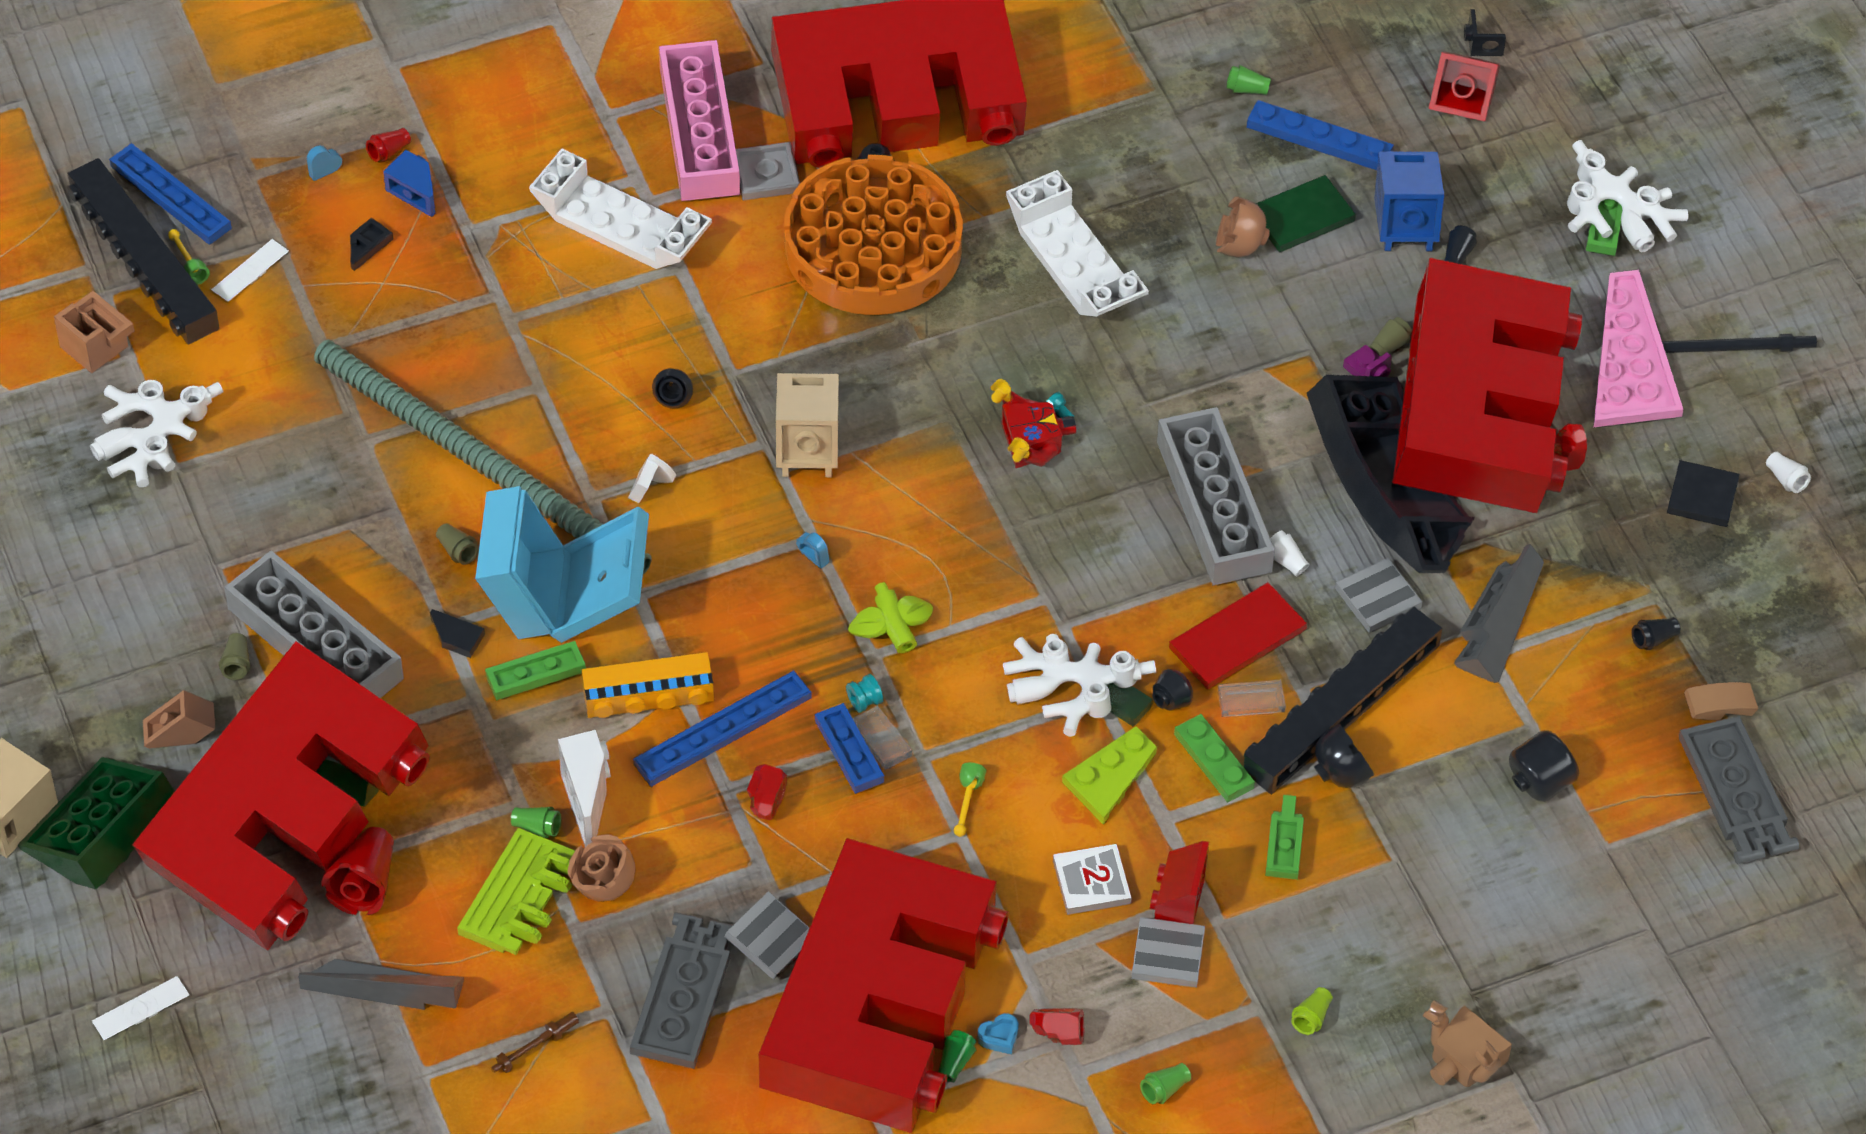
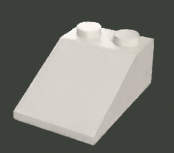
M596 730L558 739L561 777L585 847L592 843L591 838L597 836L607 792L606 778L611 777L607 762L609 759L608 748L605 741H599Z

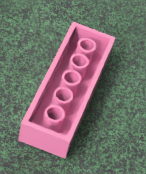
M717 40L659 46L660 73L681 201L740 195L739 166Z

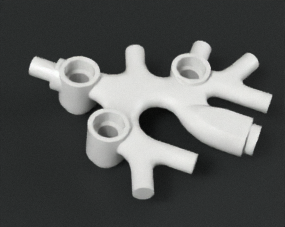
M1578 140L1572 145V148L1578 155L1576 160L1580 164L1577 171L1580 181L1574 183L1567 200L1569 211L1577 215L1568 223V228L1572 232L1576 233L1586 223H1591L1597 228L1603 238L1609 237L1613 230L1600 213L1598 205L1605 199H1611L1622 206L1621 226L1625 236L1635 250L1646 252L1655 244L1653 233L1643 221L1648 218L1654 221L1668 242L1677 237L1669 221H1687L1688 210L1668 209L1660 205V202L1672 198L1670 188L1666 187L1657 190L1651 186H1642L1636 193L1629 187L1630 182L1638 175L1636 168L1630 166L1620 176L1612 175L1604 168L1605 158L1602 154L1593 151L1591 148L1587 149L1582 140Z
M147 380L141 383L137 393H126L112 385H108L104 390V395L116 401L118 405L102 414V418L107 425L135 411H144L152 415L153 421L145 428L123 427L111 430L94 439V443L90 444L91 451L98 461L102 459L106 461L129 447H135L137 451L134 454L107 467V470L112 478L128 470H133L137 486L146 487L149 484L147 465L154 469L163 468L166 472L173 470L175 467L174 461L170 458L168 443L165 437L168 435H179L189 441H193L197 431L185 425L183 419L186 417L191 421L202 420L207 414V405L212 403V398L223 393V389L218 382L206 388L203 385L200 387L189 386L181 392V399L166 401L163 387L156 380Z
M1050 634L1046 637L1047 642L1043 646V653L1036 652L1023 637L1018 638L1014 642V646L1023 658L1003 663L1005 675L1031 670L1043 671L1041 676L1014 679L1013 683L1007 684L1010 703L1017 702V704H1023L1043 699L1055 691L1060 684L1067 681H1074L1081 685L1082 691L1077 698L1042 706L1044 718L1062 715L1067 717L1063 733L1070 737L1075 736L1079 721L1085 714L1088 713L1094 718H1102L1110 713L1111 700L1109 688L1107 687L1108 684L1114 683L1120 688H1128L1134 685L1137 680H1141V675L1156 673L1154 660L1139 663L1138 659H1135L1127 651L1115 653L1110 660V665H1102L1098 663L1101 647L1096 643L1089 644L1086 655L1082 660L1071 662L1069 660L1068 647L1065 642L1059 639L1057 634Z

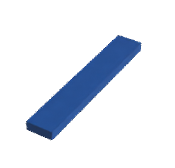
M793 670L633 758L634 766L652 787L812 698V692Z

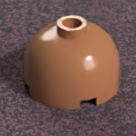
M1237 196L1228 205V207L1233 208L1229 216L1223 215L1221 219L1216 246L1222 245L1217 250L1221 254L1232 257H1244L1254 253L1260 245L1264 246L1270 231L1266 228V217L1263 210L1256 203Z
M609 834L598 835L591 838L592 843L588 844L585 848L581 845L575 850L569 861L568 875L573 885L588 899L600 902L612 901L622 896L631 886L635 876V862L630 850L618 837Z

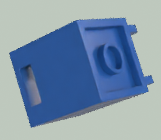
M1379 151L1374 200L1380 242H1384V251H1391L1392 242H1426V251H1432L1433 242H1439L1444 190L1438 152Z

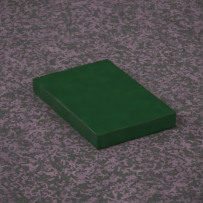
M1326 175L1256 203L1265 214L1266 228L1270 231L1268 239L1279 253L1352 223L1356 218L1354 211Z

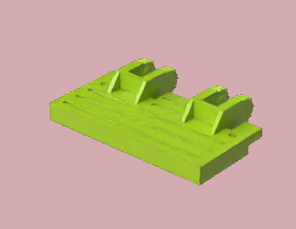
M517 828L457 927L458 935L504 953V951L515 955H517L523 942L513 936L537 944L543 935H541L537 928L531 927L522 921L525 920L543 928H547L552 919L547 913L543 912L553 894V890L549 888L567 893L572 887L570 880L552 871L555 870L568 875L569 861L575 850Z

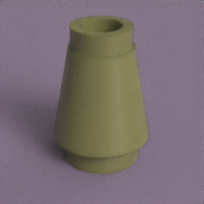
M1395 317L1393 320L1389 319L1369 347L1380 357L1387 352L1390 354L1410 341L1409 337L1412 335V329L1400 317Z
M448 523L438 528L436 537L455 563L466 565L477 557L479 546L474 537Z
M233 633L228 637L219 661V669L227 679L240 680L250 670L247 638L240 633Z

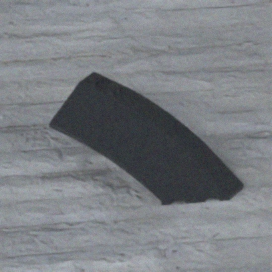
M1325 375L1306 394L1324 446L1348 495L1378 537L1418 573L1446 572L1453 554L1460 547L1465 537L1464 534L1475 517H1469L1451 495L1393 483L1404 397L1398 377Z

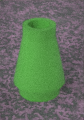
M1239 65V67L1232 66L1226 88L1233 90V93L1267 95L1271 78L1264 77L1242 65Z
M515 807L511 814V825L547 839L550 836L555 837L559 833L561 813L560 811H555L553 807Z
M1183 1063L1147 1073L1145 1079L1140 1083L1142 1094L1151 1104H1163L1185 1083L1191 1080V1073Z

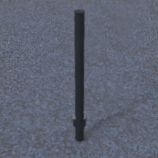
M1792 333L1779 334L1778 337L1662 341L1665 353L1779 349L1780 352L1793 351V348H1816L1817 337L1793 336Z

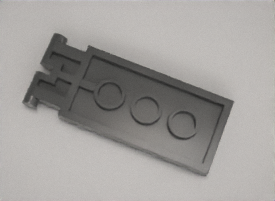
M1740 716L1680 730L1679 740L1725 840L1732 839L1737 849L1734 852L1735 862L1741 864L1765 858L1764 848L1768 849L1771 856L1798 850V839L1796 837L1790 838L1785 828L1788 818Z
M675 912L672 925L677 927L673 938L666 937L630 1045V1054L695 1069L730 961V951L726 950L729 940L724 936L733 925L710 920L708 928L702 927L703 918Z

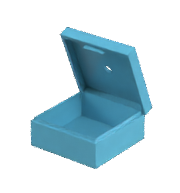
M516 486L486 492L475 579L518 639L551 634L550 636L562 643L640 603L649 513L640 507H636L563 545L526 490ZM605 573H607V574H606V577L604 578V580L601 581V578L603 577V575H604Z

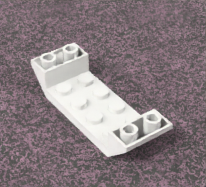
M564 149L557 153L529 187L530 192L556 222L655 269L681 262L712 223L711 218L688 207L677 218L587 175L586 159Z
M1058 170L1006 191V196L1020 235L1080 315L1097 317L1148 295L1149 290L1134 270L1123 274L1072 206V188Z

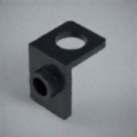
M1470 9L1468 24L1464 25V41H1469L1470 56H1503L1506 35L1477 34L1475 9ZM1487 41H1495L1499 44L1494 49L1482 47Z

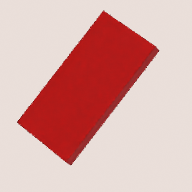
M1267 582L1171 640L1169 648L1208 690L1305 631L1307 623Z

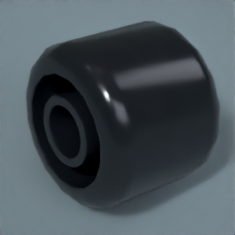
M1549 730L1538 732L1515 748L1509 756V765L1514 774L1512 779L1521 792L1526 791L1537 801L1545 802L1550 800L1574 783L1579 777V767L1574 756L1564 742Z

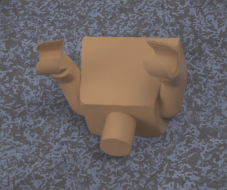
M1433 1000L1429 1010L1423 1014L1424 1018L1432 1022L1431 1043L1434 1047L1432 1058L1437 1065L1430 1070L1431 1077L1439 1085H1445L1452 1077L1465 1087H1470L1476 1082H1486L1501 1066L1508 1062L1512 1044L1465 1005L1461 1007L1449 1023V1018L1445 1013L1448 1008Z

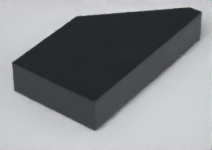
M370 218L350 234L351 269L354 271L393 240V233L373 218Z
M432 609L430 612L431 621L436 628L442 648L471 658L485 635L484 628Z

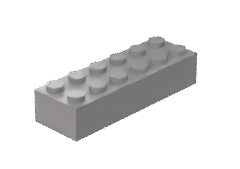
M1215 407L1159 419L1157 444L1212 585L1272 573L1275 550L1218 408Z
M272 550L224 587L228 610L282 655H285L294 642L297 641L379 698L404 679L402 661L398 654Z

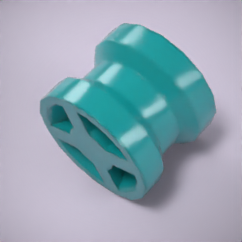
M872 674L865 675L862 681L858 683L852 681L846 685L848 698L858 713L865 711L871 704L878 705L883 702L881 688Z

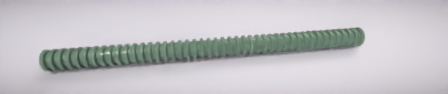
M327 339L317 347L314 355L316 363L321 364L338 378H342L344 382L349 383L366 397H370L372 401L378 402L381 407H385L387 411L392 412L400 420L406 421L409 426H413L415 430L420 431L421 434L427 436L437 445H441L443 449L449 450L452 455H456L458 459L463 460L465 464L470 465L480 474H485L486 478L492 479L502 489L520 486L522 490H526L541 514L543 513V516L547 519L550 518L551 522L557 523L560 528H564L567 533H572L573 537L578 538L604 524L600 523L598 519L592 518L591 514L585 513L576 504L570 503L567 498H563L561 494L556 493L555 490L549 488L546 484H541L539 479H534L533 475L527 474L524 469H520L518 465L512 464L509 459H505L503 455L498 454L496 450L491 449L481 440H476L475 436L469 435L466 430H462L460 426L455 425L454 422L442 416L438 411H434L432 407L426 406L423 401H419L411 393L405 392L395 382H391L389 378L384 377L374 368H370L368 364L363 363L353 354H349L347 350L342 349L340 345L335 344L332 340ZM645 553L643 575L649 569L652 560L651 555Z

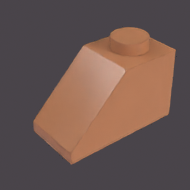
M183 690L143 720L144 747L150 749L196 744L215 730L214 703Z

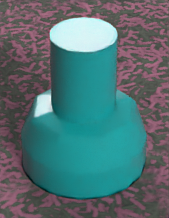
M1060 392L1054 393L1046 401L1053 405L1055 414L1059 418L1074 417L1065 407L1066 400Z

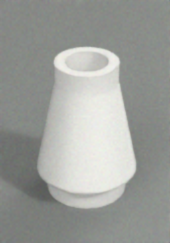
M1779 452L1772 453L1766 461V466L1771 469L1786 491L1799 493L1808 486L1811 475L1808 473L1806 466L1781 455Z
M1281 530L1270 538L1275 550L1274 560L1290 570L1296 577L1309 567L1310 564L1304 558L1291 534H1286Z

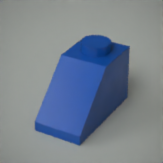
M405 150L383 171L385 190L432 217L435 214L429 163L422 156L414 155Z

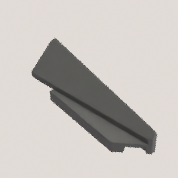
M1531 544L1523 547L1521 555L1514 564L1511 565L1505 561L1494 571L1460 631L1464 639L1469 642L1454 662L1457 668L1490 682H1499L1544 564L1543 559Z
M334 959L312 972L299 973L298 976L300 989L425 1010L426 1004L456 1009L464 982V977L432 976Z

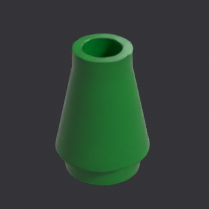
M952 1030L950 1036L945 1037L938 1072L947 1074V1082L954 1083L957 1076L976 1051L974 1047L976 1044L975 1038L963 1031Z

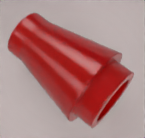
M405 128L374 134L370 137V140L366 141V150L373 161L385 162L404 146L410 144L411 137Z

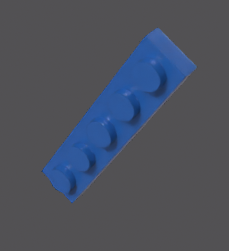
M1257 100L1247 119L1246 128L1377 170L1379 151H1393L1394 144Z
M129 144L109 159L110 166L207 244L211 245L232 229L230 220L134 144Z

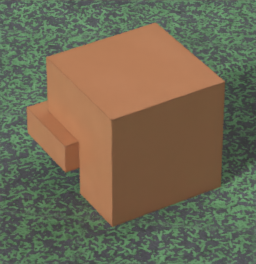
M94 291L77 303L70 304L54 316L60 347L91 373L128 347L127 336L134 332L133 323Z

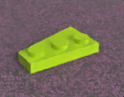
M1135 726L1062 776V783L1104 824L1115 805L1119 804L1124 798L1125 792L1132 782L1139 778L1156 755L1157 747Z

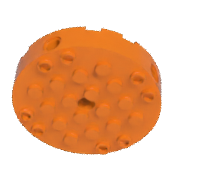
M868 155V159L852 161L848 157L834 161L806 177L793 192L792 199L785 210L784 251L792 275L802 288L814 298L842 311L864 315H883L912 309L941 292L953 278L961 260L963 219L959 210L958 200L941 178L927 168L912 161L906 164L894 161L893 156Z

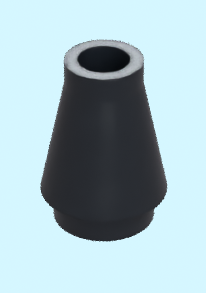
M1455 226L1454 230L1449 232L1444 261L1462 264L1477 244L1475 231L1467 226Z
M1674 617L1640 620L1637 625L1632 627L1631 633L1633 642L1639 649L1651 650L1668 639L1679 635L1681 628L1678 620Z

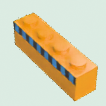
M708 652L581 669L588 718H606L615 714H635L645 710L670 709L674 706L689 704L701 705L705 702L714 701L713 679Z

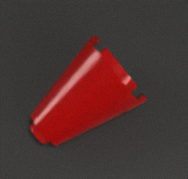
M381 827L365 829L327 869L321 884L322 887L325 886L327 891L325 896L333 906L352 915H357L358 911H368L366 915H372L381 909L386 898L394 845L393 837L389 832Z

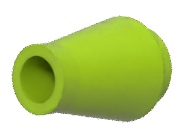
M1323 987L1316 988L1309 997L1293 1009L1291 1018L1293 1027L1305 1035H1311L1319 1031L1329 1004L1333 999L1332 994Z

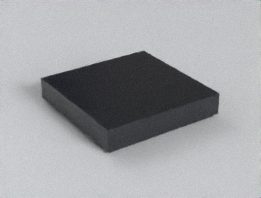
M1679 460L1667 514L1727 527L1740 474Z

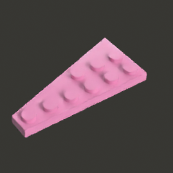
M1639 270L1610 273L1593 428L1682 417L1684 409Z

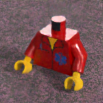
M1003 379L996 380L990 387L991 390L995 391L991 395L992 401L1000 403L1003 400L1001 424L1008 443L1007 449L1011 452L1015 468L1029 464L1039 467L1044 466L1061 452L1062 436L1076 434L1074 417L1057 418L1051 403L1023 398L1011 391L1009 383Z

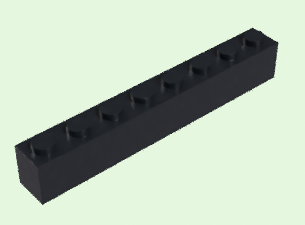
M97 158L68 172L70 185L67 186L69 196L74 202L78 201L81 204V209L86 219L94 221L100 237L110 242L115 257L124 260L129 275L132 278L137 277L145 296L153 298L158 313L162 317L166 316L169 319L174 334L177 337L181 335L189 345L219 330L218 315L215 307L102 161Z
M1416 607L1411 608L1406 614H1399L1391 627L1385 632L1381 631L1376 634L1371 644L1365 650H1358L1348 665L1343 669H1336L1324 686L1316 687L1310 693L1308 700L1301 706H1294L1283 722L1279 725L1274 724L1271 726L1259 743H1252L1246 749L1243 756L1245 758L1244 769L1258 785L1272 795L1315 757V746L1321 735L1338 723L1345 730L1440 646L1442 627Z

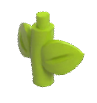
M885 582L877 584L875 586L877 592L875 602L877 607H868L858 613L850 623L848 631L850 634L862 638H876L887 633L898 653H907L917 646V641L908 626L921 625L928 621L933 612V606L915 596H904L898 600L895 591L889 590Z

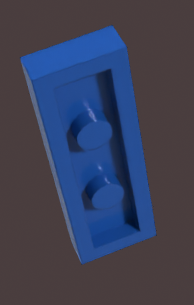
M842 703L816 713L815 722L854 793L856 794L884 783V774L845 704Z

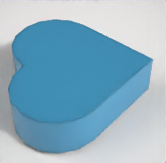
M315 146L307 155L309 176L315 181L337 171L342 165V157L334 149L327 150L324 146Z
M805 532L796 539L797 547L801 553L819 568H823L830 562L828 547L817 533L812 532L809 534Z
M1004 1013L998 1015L994 1021L982 1023L978 1028L977 1040L979 1044L986 1049L1012 1055L1018 1035L1019 1023L1017 1018L1011 1014Z

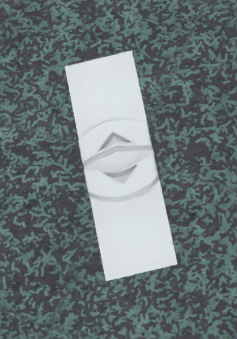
M271 239L211 290L229 302L246 286L253 284L258 279V276L261 277L265 274L266 270L289 250Z
M178 976L92 1020V1023L103 1040L134 1024L137 1025L145 1021L147 1017L155 1016L160 1010L189 996V993Z

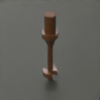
M570 1012L555 1023L550 1021L545 1024L546 1031L508 1057L504 1053L497 1055V1064L492 1066L491 1069L494 1073L500 1069L505 1073L512 1070V1061L551 1038L554 1041H558L562 1038V1033L579 1023L578 1017L574 1012Z

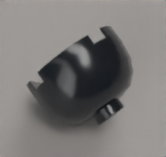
M1339 723L1320 736L1315 746V756L1318 764L1314 768L1324 782L1330 779L1338 787L1353 788L1365 783L1374 775L1361 752L1357 750L1352 739Z

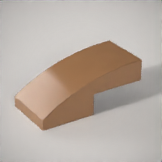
M1728 682L1707 684L1688 688L1684 692L1692 718L1720 721L1725 714L1753 716L1758 710L1750 683Z

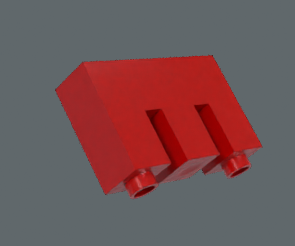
M900 0L772 17L771 52L795 164L810 163L814 167L821 168L834 161L852 157L853 121L848 99L857 97H869L878 144L884 145L890 152L938 146L940 110L935 87L954 85L966 142L983 140L988 145L997 146L1012 141L1016 136L1024 135L1027 100L1004 0Z
M1429 258L1416 296L1393 475L1394 484L1532 513L1538 512L1546 490L1557 493L1561 492L1566 476L1568 457L1554 454L1556 429L1550 428L1560 400L1564 357H1559L1558 354L1561 348L1575 350L1582 327V315L1569 312L1571 287Z
M295 641L132 845L149 868L268 951L278 937L283 941L291 940L303 927L309 911L303 906L308 898L296 878L254 850L267 832H270L324 871H327L369 823L357 800L315 772L329 755L378 790L390 796L400 782L409 787L422 776L430 760V755L425 752L429 745L418 723Z
M846 838L759 1051V1088L909 1133L913 1132L921 1110L936 1113L945 1091L947 1074L933 1071L934 1048L943 1050L945 1037L949 1036L964 998L965 968L975 969L983 946L999 949L1006 931L1009 911L995 908L997 881Z

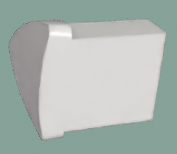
M650 454L640 469L628 498L639 503L648 490L651 481L673 483L676 473L663 460Z

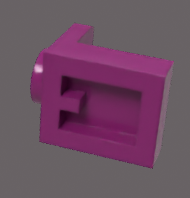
M1364 345L1344 359L1343 367L1354 376L1388 377L1391 372L1392 356L1387 352L1380 357L1370 347Z

